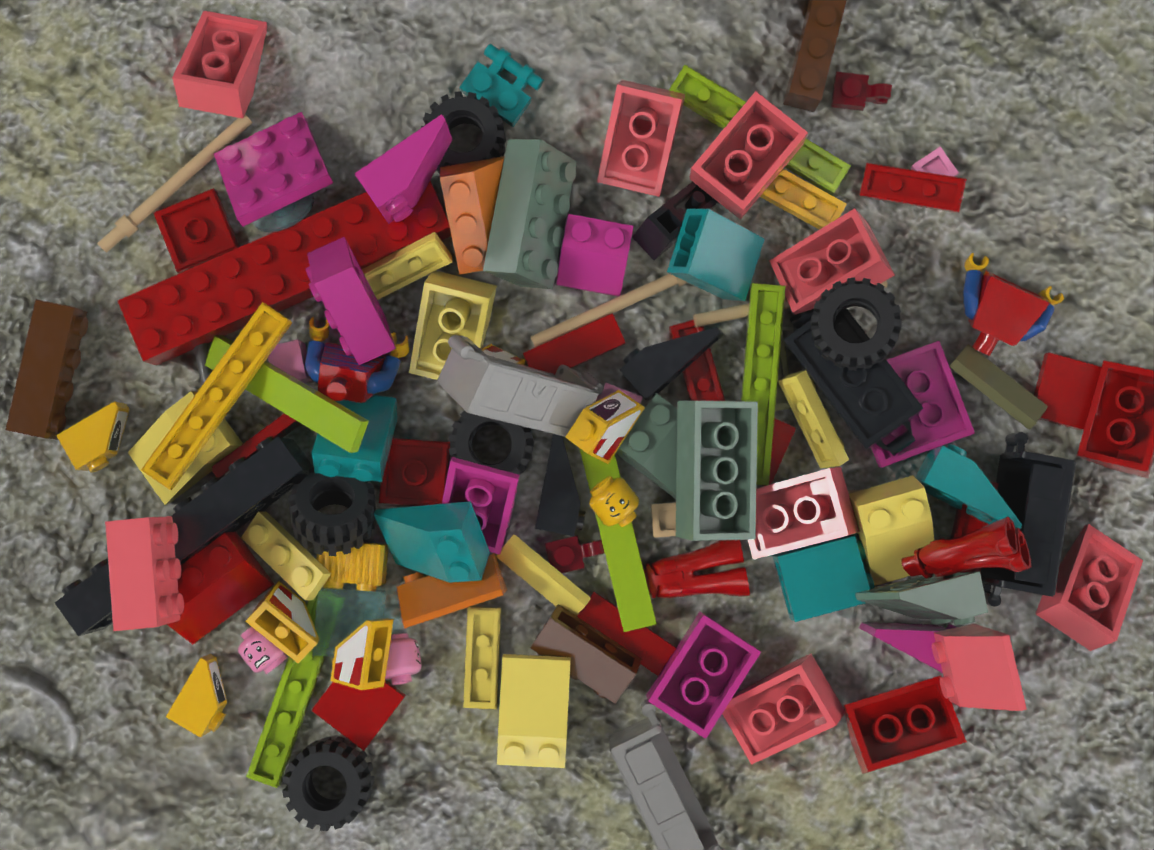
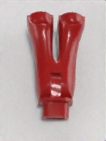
M1010 517L997 520L963 537L931 541L930 544L915 550L913 556L904 557L901 561L903 569L911 577L922 575L926 579L931 578L933 574L937 577H943L976 568H1005L1014 572H1020L1032 567L1026 539L1019 528H1015L1014 522Z
M718 540L695 551L660 559L651 563V566L648 563L644 569L652 599L656 598V596L659 598H676L701 594L750 596L745 566L710 574H693L694 571L744 563L740 540Z

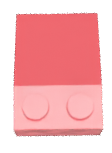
M203 11L172 77L179 107L244 118L254 93L267 32V22Z
M621 80L617 84L597 177L598 183L660 197L685 94L626 80Z
M855 208L769 260L779 284L786 286L785 297L792 313L795 315L814 309L816 301L821 299V294L826 289L828 291L832 289L833 284L838 281L842 284L847 282V278L855 277V281H863V278L871 279V284L877 285V283L881 284L895 276L869 223Z
M841 467L821 470L756 489V539L748 540L753 559L859 532Z
M1087 524L1059 566L1055 595L1053 597L1042 595L1036 615L1090 651L1117 641L1143 560L1090 524Z
M977 624L933 632L936 642L932 643V652L938 664L941 663L944 677L940 678V686L946 699L949 698L950 702L959 707L1009 711L1027 710L1010 635Z
M812 653L783 666L735 694L722 714L752 765L837 726L845 711Z

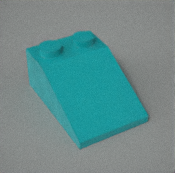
M948 444L947 447L942 445L929 450L915 477L925 487L927 494L962 510V504L964 503L968 505L966 514L972 515L987 524L1010 517L1014 522L1015 528H1021L1022 523L977 464L966 457L967 452L952 444Z
M471 501L375 510L374 516L395 564L449 583L482 580L490 551Z

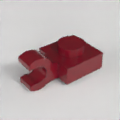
M836 71L831 107L863 111L866 102L887 104L888 99L891 98L892 85L885 83L868 85L869 75Z
M578 535L545 543L549 563L561 573L585 568L583 558L605 553L602 540L580 544Z

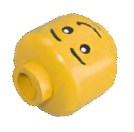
M608 476L590 491L592 497L590 498L589 505L604 525L614 526L619 524L621 527H624L637 517L635 510L639 505V497L625 479H613L612 476Z

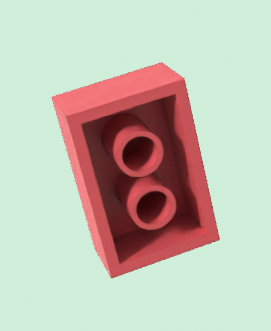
M755 91L691 167L690 180L741 220L803 146L808 132Z
M172 516L105 521L113 631L153 628L179 621L180 614L184 610V600L182 594L178 593L177 579L181 576L180 560L175 557L178 528L176 523H173Z

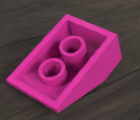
M442 114L354 173L388 224L393 220L395 222L402 221L412 213L411 208L417 205L453 141L447 122Z
M451 457L442 504L471 501L489 551L501 554L510 524L520 475Z
M861 622L859 629L943 673L941 663L938 664L932 652V643L936 642L933 632L956 628V626L949 623L946 628L935 624Z

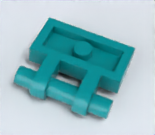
M490 43L484 51V55L493 61L490 67L487 68L477 61L459 88L466 96H468V92L476 93L478 100L482 96L489 101L490 107L494 105L498 110L499 117L514 127L532 101L531 97L523 92L524 89L529 85L538 91L544 79L536 75L535 69L529 65L523 66L511 58L510 52L504 48L499 50ZM503 69L517 77L513 84L499 76Z

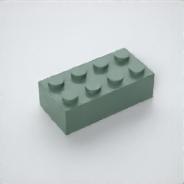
M508 139L483 271L520 287L553 289L554 280L558 273L557 264L564 238L566 216L570 209V194L576 176L577 161L541 139Z
M678 401L676 537L691 541L756 539L758 402Z

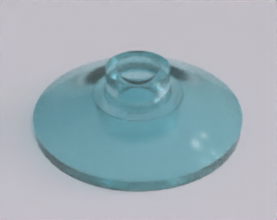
M310 194L254 221L253 224L258 230L263 232H277L287 229L300 222L310 212L314 204V196Z

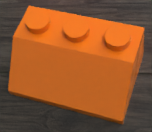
M505 156L440 167L439 178L459 275L483 271Z
M495 553L489 554L484 574L480 581L449 583L416 572L404 576L405 583L397 586L404 629L503 596L507 591Z

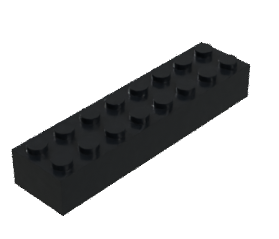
M273 436L266 438L256 446L258 452L248 459L244 456L236 460L228 467L231 472L221 479L218 477L211 479L201 487L203 493L193 500L191 497L186 498L173 508L175 513L172 515V519L178 528L175 557L180 560L181 565L222 534L236 532L252 520L258 511H264L291 491L293 483L298 484L299 476L302 474L309 475V469L313 468V465L293 439L279 436L276 438ZM108 559L90 569L92 575L83 582L79 579L62 590L64 596L55 602V605L78 636L104 630L113 623Z

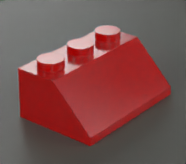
M1103 360L1077 457L1112 470L1149 478L1154 460V370Z
M237 532L222 534L181 565V576L177 579L178 593H181L183 596L184 610L180 614L179 621L167 625L193 645L274 585Z
M942 675L843 705L851 744L862 774L967 742L952 702L949 701V698L946 699L942 693L940 686Z

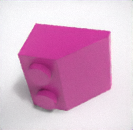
M568 214L556 285L619 297L621 295L634 226Z

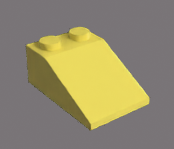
M440 271L430 273L423 286L409 367L410 374L438 380L452 349L448 344L449 338L452 335L468 337L477 347L483 348L497 285Z
M190 391L167 409L128 451L129 456L140 471L197 392ZM224 418L173 490L166 488L143 471L141 472L164 505H168L212 471V466L243 443Z
M912 475L850 493L849 497L859 528V539L863 544L866 554L867 570L873 578L874 585L910 576L903 569L902 558L913 556L915 550L934 541L933 521L925 487Z
M503 654L497 765L565 768L571 657Z

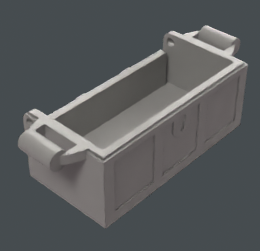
M452 335L449 338L448 344L452 349L437 380L438 384L467 413L564 437L582 410L595 403L598 395L604 389V386L588 372L580 373L570 369L568 366L561 365L554 375L486 355L468 337L462 335Z
M647 699L642 701V713L647 718L609 736V747L657 849L725 850L723 847H720L655 714V706L648 702Z

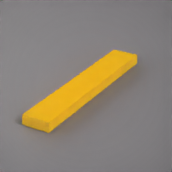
M261 303L144 464L141 471L166 488L173 490L292 324L289 319L265 303Z

